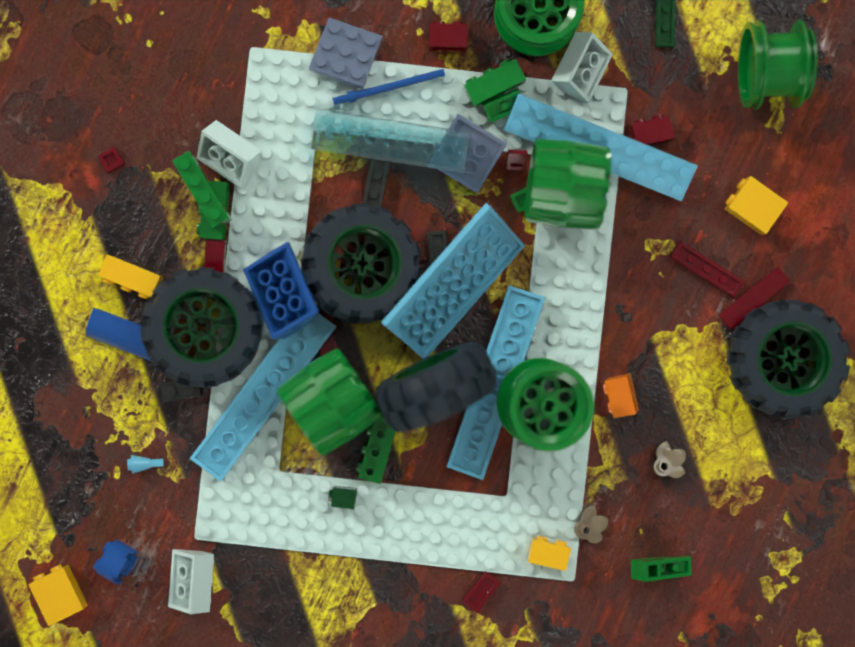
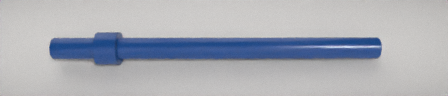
M444 69L357 92H354V90L349 91L345 95L332 99L334 105L346 102L353 103L357 102V99L444 77L445 72Z

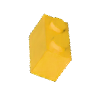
M537 535V538L532 537L527 561L528 563L566 571L571 547L567 545L566 541L556 539V542L548 541V537Z

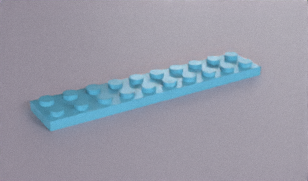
M518 93L504 128L505 131L533 142L537 139L567 140L607 147L611 151L612 174L679 201L683 200L698 167L694 163Z
M509 285L487 348L488 356L497 374V387L485 398L466 409L447 464L448 468L484 480L502 427L496 404L499 386L505 375L513 367L525 360L546 297Z
M318 313L299 331L286 339H279L190 459L221 482L282 401L277 393V388L312 361L337 326Z

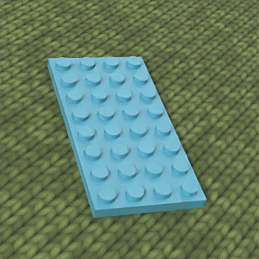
M485 203L381 323L423 359L427 358L525 247L524 243L492 207Z

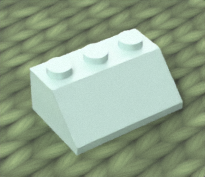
M575 32L551 81L562 92L589 103L613 54L592 32Z
M216 120L201 132L197 159L242 189L259 165L262 150Z
M172 549L168 607L188 614L210 612L214 554L204 551Z

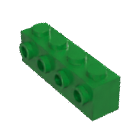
M383 415L368 428L369 442L364 443L361 454L365 456L363 462L359 461L356 470L359 473L358 478L381 484L396 432L386 423Z

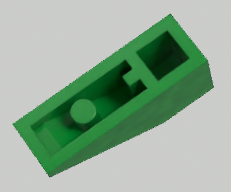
M691 556L631 559V579L649 582L692 576Z

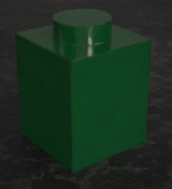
M334 485L333 490H329L328 495L331 507L354 510L357 488Z

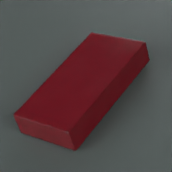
M483 572L462 599V602L478 613L501 582L489 572Z

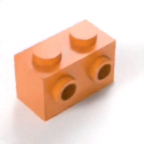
M631 374L607 378L605 384H603L605 395L609 397L608 410L610 414H613V418L637 414L639 407Z

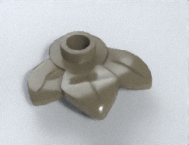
M667 441L662 442L655 452L656 460L653 463V470L661 477L668 475L672 478H680L685 474V470L681 465L686 459V452L682 449L671 450ZM662 463L665 464V470L661 468Z
M591 505L582 512L581 521L575 524L574 532L580 539H587L590 543H598L603 539L601 532L607 528L609 519L605 516H597L595 505Z

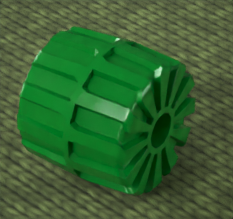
M535 140L528 173L525 220L560 228L599 229L604 220V212H606V194L609 193L610 189L609 177L612 166L610 149L603 146L567 140Z
M337 348L309 363L277 388V393L320 456H324L349 442L382 416L377 403L345 356Z

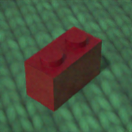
M444 21L429 23V51H467L468 24H464L462 21H454L452 24H445Z
M663 114L652 116V120L645 121V118L633 121L634 124L629 127L632 139L649 146L672 141L675 138L670 116L664 117Z

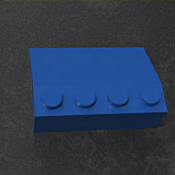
M289 242L282 244L243 269L272 339H286L303 328L319 313Z

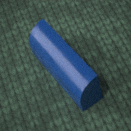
M93 308L86 327V337L151 361L142 343L140 331L142 325L99 308Z

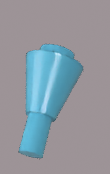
M131 455V459H127L128 471L132 470V474L150 469L151 467L164 466L163 459H151Z

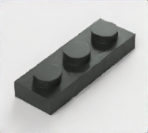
M377 156L371 157L362 204H368L375 208L382 207L391 159Z

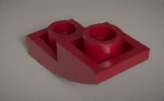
M206 239L204 268H214L215 271L225 273L226 240Z

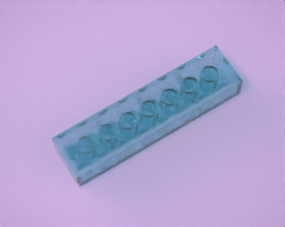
M318 109L315 114L311 149L464 173L467 169L472 132Z

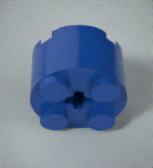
M117 539L112 543L110 541L106 543L103 548L104 554L101 559L96 561L93 569L100 576L116 585H120L123 582L121 580L123 575L128 576L138 558L134 555L138 554V551Z

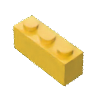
M108 254L98 276L103 278V282L113 285L114 282L120 284V289L130 293L132 290L139 292V297L149 300V297L153 294L152 291L164 278Z

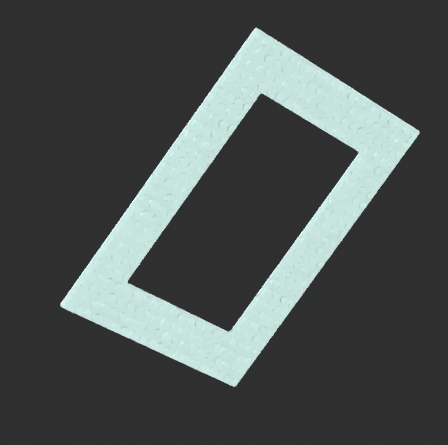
M252 47L249 52L240 136L262 150L259 165L246 185L241 189L234 184L231 210L232 221H230L225 272L237 278L253 295L243 269L286 242L290 243L301 268L300 259L303 256V246L306 237L318 132L440 144L459 113L505 141L507 145L503 152H508V149L527 150V153L532 155L535 142L504 130L509 115L490 123L482 105L475 109L472 107L463 89L466 84L465 81L474 76L478 78L483 75V72L374 61L364 88L361 89L309 71L314 54ZM440 69H444L445 72L444 77L357 99V102L353 103L346 102L334 105L332 99L345 95L349 91L354 90V92ZM525 77V83L514 88L518 89L522 95L623 135L628 93L626 88L598 85L589 103L562 92L551 80ZM612 173L609 177V193L606 194V212H604V220L599 229L560 228L536 223L529 292L546 297L524 361L533 358H547L572 367L586 380L592 391L593 398H595L618 176ZM262 314L261 341L257 354L251 364L244 369L242 374L230 382L211 387L206 436L279 340L271 338ZM232 318L221 321V325H233ZM218 328L217 338H223L226 335V331L223 328ZM216 342V350L220 353L225 347ZM547 380L544 383L545 390L550 388V380ZM532 388L527 390V398L533 395ZM565 391L560 393V401H563L566 398ZM283 401L280 402L221 482L202 468L194 534L197 540L574 581L579 538L574 532V527L577 522L581 521L592 422L587 432L578 442L558 451L533 449L513 437L508 488L505 496L390 483L378 484L371 481L283 472L280 470L286 406ZM546 401V406H544V410L549 409L548 405L551 404L550 401ZM525 409L524 417L530 416L531 409ZM560 411L557 414V420L560 419V417L563 414V411ZM546 419L540 421V428L546 426ZM334 485L357 488L354 510L331 507V502L328 501L329 490H333ZM537 535L548 537V541L556 542V539L566 541L567 545L571 547L567 570L563 571L528 563L527 556L532 537L537 538Z

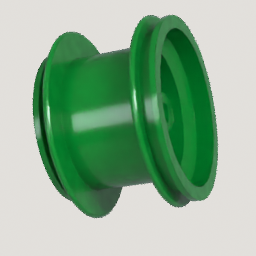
M496 0L494 8L496 28L502 39L517 52L529 56L549 55L562 49L573 38L584 13L585 0H559L563 4L560 8L554 6L553 2L556 0ZM535 3H543L545 7L543 9L541 7L536 8ZM523 8L525 13L518 15L515 9ZM551 18L556 21V25H548L547 20ZM530 22H534L537 24L538 28L532 30L528 27L527 24Z
M800 19L795 21L790 33H766L765 26L761 20H757L755 23L747 22L741 34L738 53V89L743 107H752L754 110L760 108L764 97H788L791 107L798 109L804 100H808L811 97L816 80L817 46L813 31L810 28H806L805 23Z
M533 358L517 364L505 375L497 393V412L505 429L527 446L541 451H558L578 442L589 429L594 415L593 394L583 376L572 367L547 358ZM547 380H550L551 386L549 389L545 390L544 383ZM532 388L533 395L527 398L526 392ZM565 391L566 398L560 401L559 395ZM546 401L551 402V404L548 405V410H544V406H546ZM530 408V416L524 417L525 409ZM563 411L562 416L557 420V414ZM546 419V426L540 428V421Z

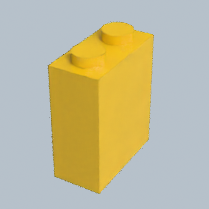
M752 176L746 179L743 178L737 185L738 191L735 195L731 194L725 203L728 205L725 210L761 236L765 235L788 202Z
M61 564L50 569V574L45 575L43 572L33 577L34 581L28 584L48 626L88 606L69 565L64 567Z

